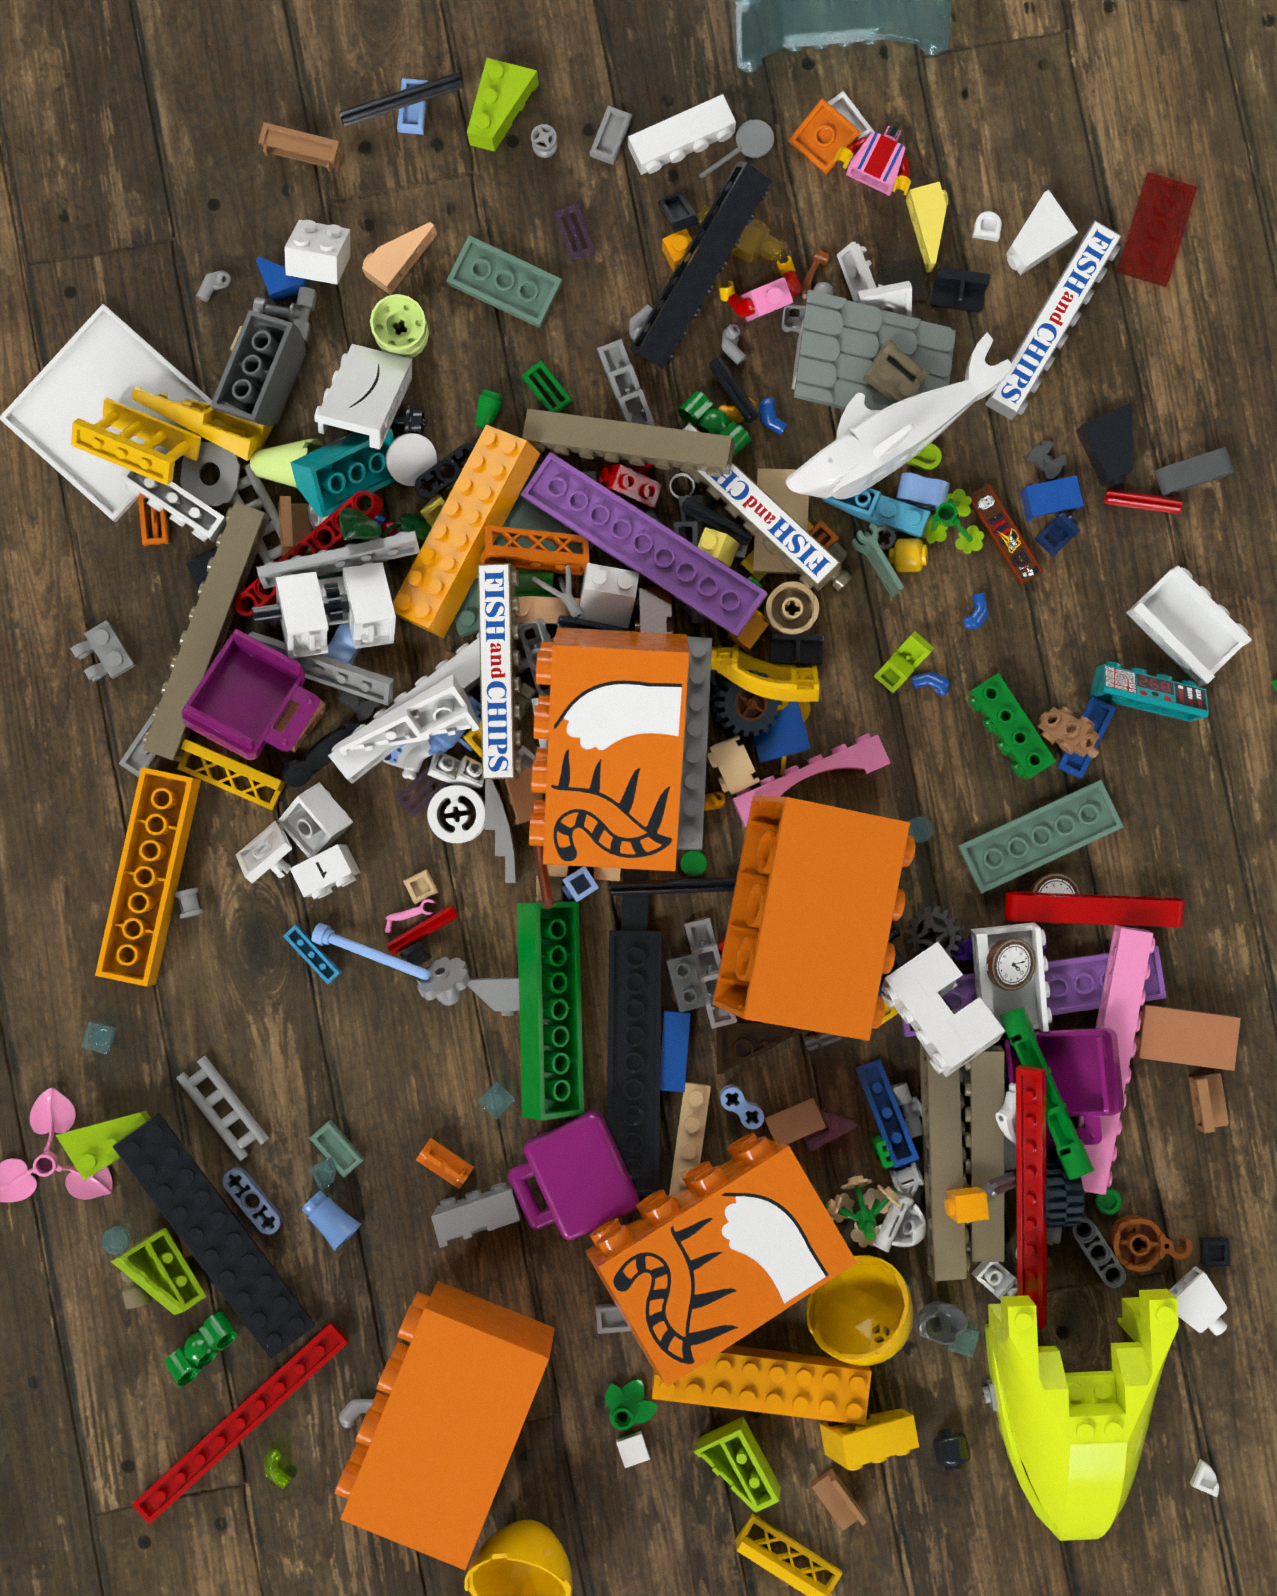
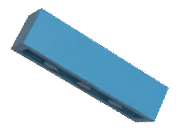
M298 924L294 925L283 936L327 984H330L342 973L316 943L312 942L311 937Z

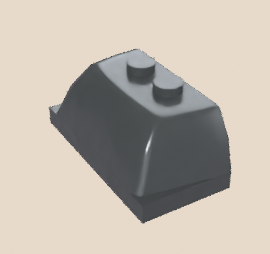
M249 310L210 407L216 411L260 425L271 426L277 424L306 355L304 338L298 327L292 322Z

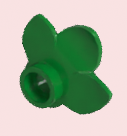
M641 1379L629 1381L622 1389L615 1384H610L605 1393V1403L610 1409L609 1419L614 1428L627 1430L634 1423H646L656 1412L657 1403L644 1399V1385ZM626 1412L628 1416L625 1419H620L618 1413Z

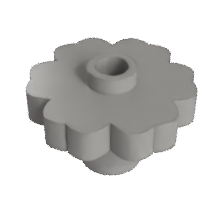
M447 957L434 960L430 963V967L424 968L430 971L431 976L428 980L416 977L420 995L428 1001L437 998L443 1005L457 1003L461 998L462 990L467 987L470 981L469 970L465 961H462L460 958L449 960Z

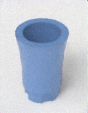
M322 1191L317 1192L302 1208V1211L309 1216L308 1219L326 1238L334 1252L361 1226L360 1222L348 1215L330 1197H326Z

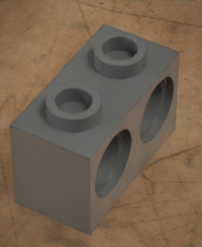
M692 953L666 959L680 1013L706 1006Z

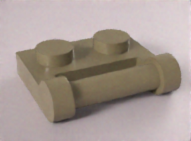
M888 339L882 345L863 379L894 404L915 396L930 372L925 367L920 368L896 348L895 342ZM888 356L913 375L912 380L886 360Z

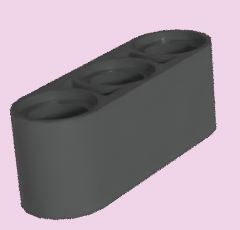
M1227 447L1162 467L1154 471L1161 494L1164 497L1235 473Z
M1083 1215L1081 1223L1086 1222L1085 1231L1077 1234V1226L1066 1227L1070 1236L1096 1276L1110 1288L1121 1287L1126 1280V1273L1096 1225ZM1100 1245V1253L1096 1256H1091L1092 1248ZM1115 1268L1114 1276L1106 1278L1107 1270Z

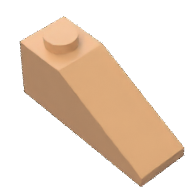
M429 222L378 247L374 253H369L364 259L362 267L365 276L391 295L437 236L435 226Z
M519 597L520 611L516 613V624L521 625L532 620L543 619L546 622V627L557 626L559 615L572 617L564 601L559 597ZM574 598L577 605L579 606L580 599Z

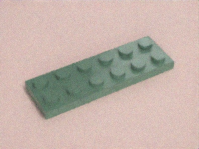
M1098 780L957 847L979 894H982L1111 834L1124 826L1102 780Z

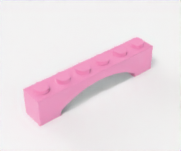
M870 733L856 738L857 744L847 748L846 744H842L831 749L832 755L823 758L822 754L807 760L808 766L799 769L798 765L784 770L785 776L775 780L774 775L761 780V786L751 790L748 787L737 792V797L733 798L732 801L744 828L747 827L752 796L780 797L799 781L825 771L853 769L860 770L863 775H866L890 764L879 736L871 737Z

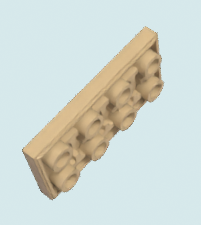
M758 468L757 485L807 531L809 495L793 492L786 485L787 477L796 470ZM757 533L755 534L753 573L799 574L795 569L790 571L780 561L782 557L776 551L773 554L769 552L762 544L763 539Z

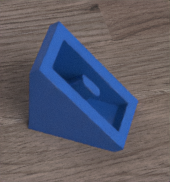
M258 256L256 260L274 303L298 295L299 287L310 288L311 285L307 279L286 275V268Z

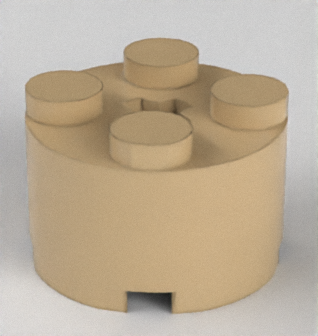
M795 581L785 582L776 587L769 595L764 607L766 623L769 624L768 628L775 634L804 635L813 626L819 614V602L816 595L805 584ZM789 605H793V609L797 610L793 616L789 615V611H785Z
M739 734L711 746V752L707 754L713 769L718 767L722 776L718 777L724 793L730 791L731 795L760 782L759 777L754 779L752 777V774L756 771L744 744L738 746L736 742L741 739Z

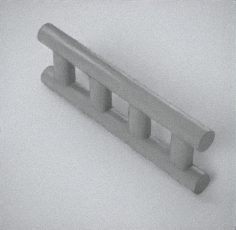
M250 464L244 467L247 475L239 479L238 489L231 502L233 505L235 502L245 505L238 491L252 485L259 498L245 506L256 510L264 507L267 515L270 517L264 536L276 530L280 538L279 514L260 477L255 475L254 471L251 470ZM262 539L258 554L264 565L274 562L273 560L282 556L280 545L268 551Z
M203 1056L197 1061L201 1067L199 1071L190 1078L183 1072L176 1079L239 1161L249 1155L244 1149L255 1139L262 1145L269 1137L209 1059ZM209 1077L217 1090L205 1099L196 1086ZM222 1098H225L233 1108V1111L221 1119L212 1106ZM238 1119H241L250 1131L237 1140L228 1127Z

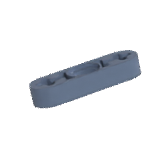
M235 1167L229 1170L223 1177V1186L261 1233L267 1235L275 1233L283 1222L279 1210L245 1169ZM231 1174L235 1177L240 1175L242 1178L239 1181L240 1185L243 1188L249 1185L250 1189L246 1190L240 1196L239 1192L243 1189L240 1187L239 1184H235L234 1186L231 1184V1181L233 1180ZM248 1194H256L259 1197L260 1204L258 1207L251 1208L247 1205L246 1197ZM264 1205L267 1207V1209L264 1210L263 1213L268 1218L271 1216L275 1218L273 1222V1225L275 1227H273L272 1225L266 1226L264 1224V1222L266 1221V1217L262 1213L258 1217L255 1214L258 1211H260L264 1207Z

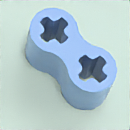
M902 473L896 500L936 511L940 504L946 502L950 483L940 479L926 478L918 474Z
M349 623L339 625L332 641L328 645V653L323 655L352 665L361 648L354 649Z
M729 1084L721 1089L719 1097L722 1106L726 1110L738 1114L741 1123L746 1128L757 1129L762 1125L764 1114L761 1107L755 1102L746 1100L738 1086ZM736 1092L737 1101L735 1103L733 1101L727 1103L726 1094L730 1093L733 1095ZM748 1110L750 1112H754L756 1110L755 1114L757 1116V1119L753 1120L752 1118H750L747 1121L748 1117L746 1115V1112Z

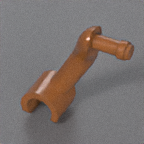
M820 249L815 254L813 263L804 278L802 298L804 300L807 298L808 289L812 290V280L819 265L821 264L826 267L831 257V253L825 249Z

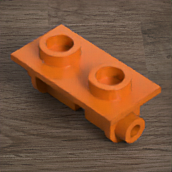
M432 1138L429 1139L416 1161L458 1189L461 1188L474 1166Z

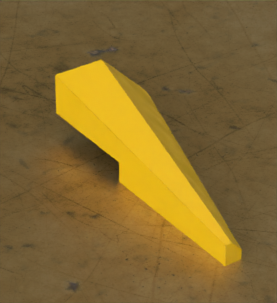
M140 387L133 388V400L246 461L253 458L257 450H262L274 426L260 425L216 411L208 403L187 398L184 401L178 402L169 400L166 393H160L158 396L144 391Z

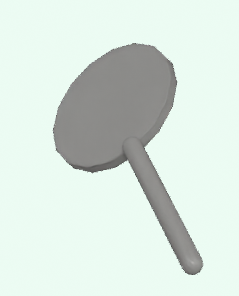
M749 120L743 123L736 134V144L738 147L701 172L700 178H704L739 152L750 158H760L766 155L772 149L774 143V133L771 127L761 120Z

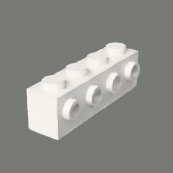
M722 94L628 136V148L640 174L643 175L647 172L652 174L669 162L677 163L689 153L704 151L708 148L709 144L728 140L735 133L736 121Z
M125 469L119 477L127 484L124 489L136 497H139L140 494L144 495L149 499L148 505L159 512L165 509L172 514L169 519L181 527L186 523L194 529L192 534L204 542L207 539L215 542L227 524L223 515L173 482L167 486L129 469Z

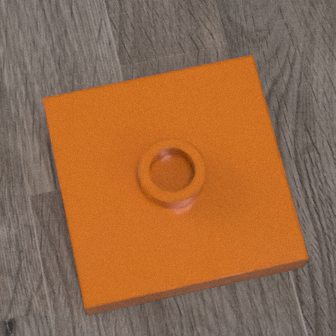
M822 98L789 138L788 142L824 174L828 175L840 161H833L839 148H846L851 145L862 133Z

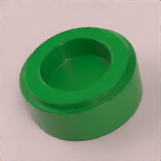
M693 850L682 856L680 865L686 875L696 877L705 871L707 861L701 852Z
M1107 1187L1106 1195L1094 1194L1093 1203L1101 1213L1112 1215L1121 1208L1122 1199L1116 1190Z

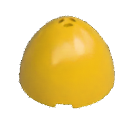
M870 1255L854 1256L857 1261L856 1264L810 1293L806 1312L807 1324L819 1347L829 1355L849 1364L871 1366L893 1357L903 1347L913 1326V1305L905 1280L892 1264ZM886 1329H889V1336H886ZM881 1339L884 1340L883 1342H880V1343H877V1342H876V1341L881 1340Z
M534 1520L515 1521L499 1529L481 1545L467 1571L464 1588L465 1591L469 1590L472 1596H572L573 1579L571 1565L562 1544L552 1530Z

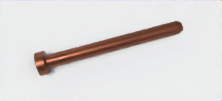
M533 846L543 906L546 909H551L554 901L547 864H543V846Z

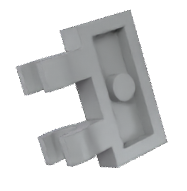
M107 620L84 633L87 641L70 648L74 656L78 657L79 660L84 659L95 651L101 663L92 665L84 670L88 679H92L93 682L106 674H109L114 679L136 666L112 625Z

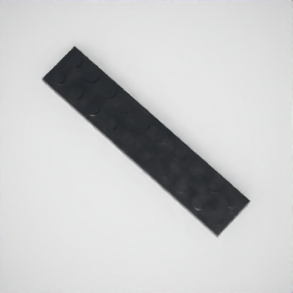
M609 930L607 1127L638 1196L647 1197L659 1191L662 931Z
M157 1113L112 1146L270 1359L315 1327V1322L160 1113Z

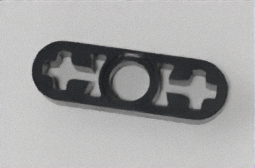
M469 443L461 445L421 474L415 481L417 496L424 500H430L455 483L462 470H459L457 463L463 459V452L466 451L470 454L475 445ZM467 460L461 463V468H464ZM444 465L452 466L455 470L454 476L451 478L442 477L440 474L441 467ZM435 473L436 478L442 485L439 486L436 481L431 485V492L427 490L421 491V483L423 481L427 484L434 480L432 474Z

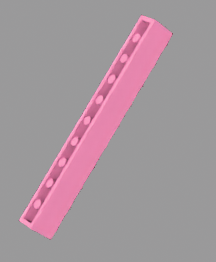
M1114 925L1096 1028H1111L1117 1034L1125 1108L1126 1094H1124L1126 1084L1131 1079L1130 1058H1133L1136 1052L1134 1037L1135 1032H1138L1140 1029L1141 1018L1138 1015L1140 1006L1145 1002L1146 994L1143 987L1145 979L1147 980L1150 975L1148 960L1149 954L1154 951L1155 939L1153 938V933L1147 930ZM1121 1112L1113 1116H1100L1101 1142L1097 1145H1084L1095 1169L1093 1172L1081 1176L1085 1192L1106 1195L1107 1187L1111 1186L1112 1172L1110 1168L1111 1162L1115 1161L1117 1156L1115 1141L1116 1135L1119 1136L1121 1133L1122 1122L1119 1120ZM1084 1116L1079 1117L1078 1128H1085Z

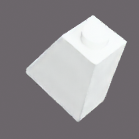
M1049 190L1044 192L1006 254L1010 267L1013 270H1017L1020 276L1072 242L1078 233Z

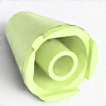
M306 439L257 450L253 458L250 459V467L257 477L296 487L290 462L319 449V446L323 445L318 439Z

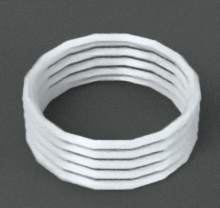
M678 473L673 476L670 481L671 494L679 499V496L673 492L671 484L677 477L686 476L693 483L692 492L686 496H692L695 491L694 480L687 473Z

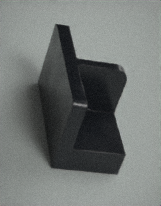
M938 267L934 275L931 306L980 313L983 308L984 294L989 285L991 274Z
M772 634L769 645V663L821 665L822 644L825 641V636Z

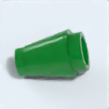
M483 389L482 395L479 394L475 426L483 429L486 425L492 426L503 405V402H501L502 395Z

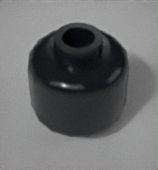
M955 1428L939 1430L940 1436L935 1437L933 1440L937 1463L940 1466H944L945 1470L966 1467L965 1462H968L971 1458L966 1435L964 1433H956Z

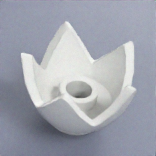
M914 1204L913 1207L908 1206L892 1242L893 1246L901 1248L917 1245L925 1237L926 1220L917 1204Z

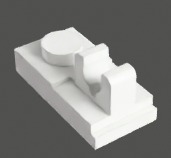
M851 242L837 254V258L853 301L858 302V291L876 288L869 269L871 260L865 261L863 255L867 251L864 246L860 247L856 242Z

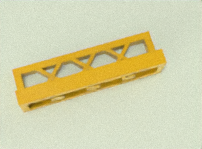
M184 739L180 749L185 750L177 767L178 770L274 811L285 787V781L198 743ZM191 754L201 757L204 767L197 770L186 767ZM218 765L225 768L228 776L219 781L213 778L210 768ZM206 770L208 776L201 774L200 772ZM240 776L247 777L251 788L244 791L238 790L234 778ZM230 781L231 786L224 784V782ZM268 786L275 790L270 803L261 800L257 789ZM253 791L254 794H255V797L252 796V795H250V794H247V793Z
M753 1513L735 1540L737 1552L806 1596H832V1590L843 1574L842 1570ZM756 1524L764 1529L766 1538L754 1540L747 1536L752 1526ZM782 1541L787 1545L788 1552L776 1554L771 1551L770 1543ZM806 1556L809 1558L810 1567L797 1568L794 1566L792 1557ZM826 1569L833 1574L827 1585L822 1584L816 1579V1571Z

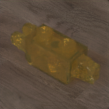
M703 205L697 217L700 225L711 207ZM754 219L749 225L745 226L741 233L740 243L731 250L730 254L748 263L756 262L759 256L777 262L782 257L784 244L780 240L778 241L777 238L769 235L770 228L763 221Z

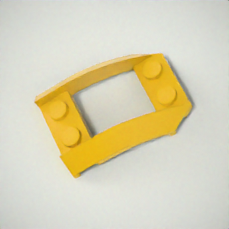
M733 644V647H712L711 670H717V673L722 674L739 687L772 700L818 702L819 679L817 664H811V668H796V664L769 663L754 658L739 650V644ZM747 670H755L759 673H765L766 675H768V678L753 674Z

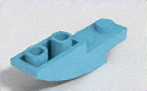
M871 488L846 499H836L833 496L826 499L822 498V501L857 518L880 527H890L896 533L901 531L918 538L922 537L931 515L930 511L883 496L880 491Z

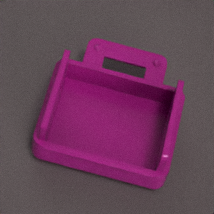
M235 629L188 699L181 715L186 727L247 760H254L260 755L267 743L282 751H290L317 710L320 699L315 694L302 688L306 679L305 670L300 663ZM295 701L300 706L284 732L276 730L292 702Z
M1111 1028L1051 1030L1049 1032L1035 1031L1037 1035L1035 1038L1047 1066L1052 1070L1051 1075L1063 1103H1066L1068 1107L1066 1110L1069 1117L1084 1116L1085 1128L1075 1129L1079 1139H1082L1084 1145L1099 1144L1102 1140L1100 1116H1113L1124 1108L1116 1032ZM1007 1038L1005 1047L1010 1084L1016 1083V1068L1022 1064L1014 1046H1011ZM1046 1123V1145H1056Z
M590 1110L583 1115H579L528 1139L523 1149L527 1162L512 1168L508 1172V1180L529 1226L533 1230H540L556 1222L562 1237L566 1240H574L597 1229L610 1220L619 1219L636 1211V1205L639 1203L636 1188L604 1118L596 1110ZM535 1176L549 1207L540 1211L526 1181Z

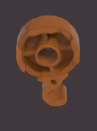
M1137 1214L1125 1215L1116 1220L1110 1228L1108 1235V1245L1118 1261L1129 1270L1137 1272L1150 1271L1153 1269L1151 1267L1156 1265L1160 1259H1163L1166 1254L1178 1260L1186 1259L1190 1256L1193 1249L1191 1240L1183 1235L1179 1237V1247L1174 1249L1173 1242L1165 1237L1164 1233L1161 1232L1155 1223L1145 1216ZM1136 1238L1142 1240L1141 1245L1137 1244V1248H1135L1132 1243Z

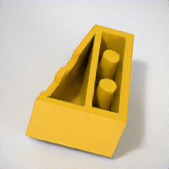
M902 1408L869 1414V1419H866V1425L845 1423L829 1426L828 1422L819 1423L825 1455L850 1471L859 1470L864 1464L870 1462H884L887 1460L886 1457L907 1455L910 1453V1450L919 1447L914 1415Z

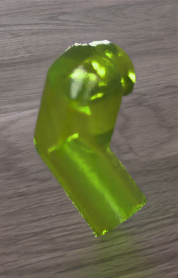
M271 1449L267 1455H264L262 1460L265 1475L281 1489H284L291 1480V1477L279 1469L278 1461L282 1458L281 1453L276 1449Z

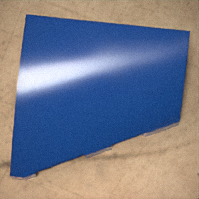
M789 702L781 710L780 716L774 717V720L777 721L775 725L767 726L769 728L767 732H759L758 736H752L759 762L811 749L798 702Z

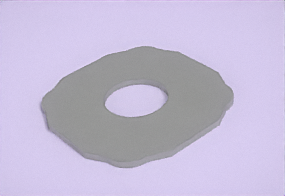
M201 442L199 459L197 461L184 457L182 460L180 479L182 489L208 506L218 507L231 502L239 484L240 463L238 456L215 443ZM207 463H215L220 469L218 482L211 486L205 485L200 478L201 469Z

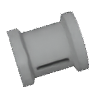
M198 888L174 893L175 897L179 900L182 912L179 915L180 919L204 913L203 909H200L196 894L199 892Z
M912 1162L911 1166L899 1171H890L892 1181L899 1194L903 1193V1189L916 1184L924 1185L923 1177L916 1162Z

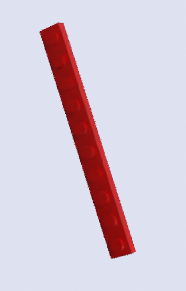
M1019 1065L1016 1068L1017 1296L1028 1295L1036 1305L1037 1328L1044 1329L1047 1326V1223L1045 1219L1046 1069Z
M331 1321L132 1503V1506L150 1525L347 1345L350 1340Z

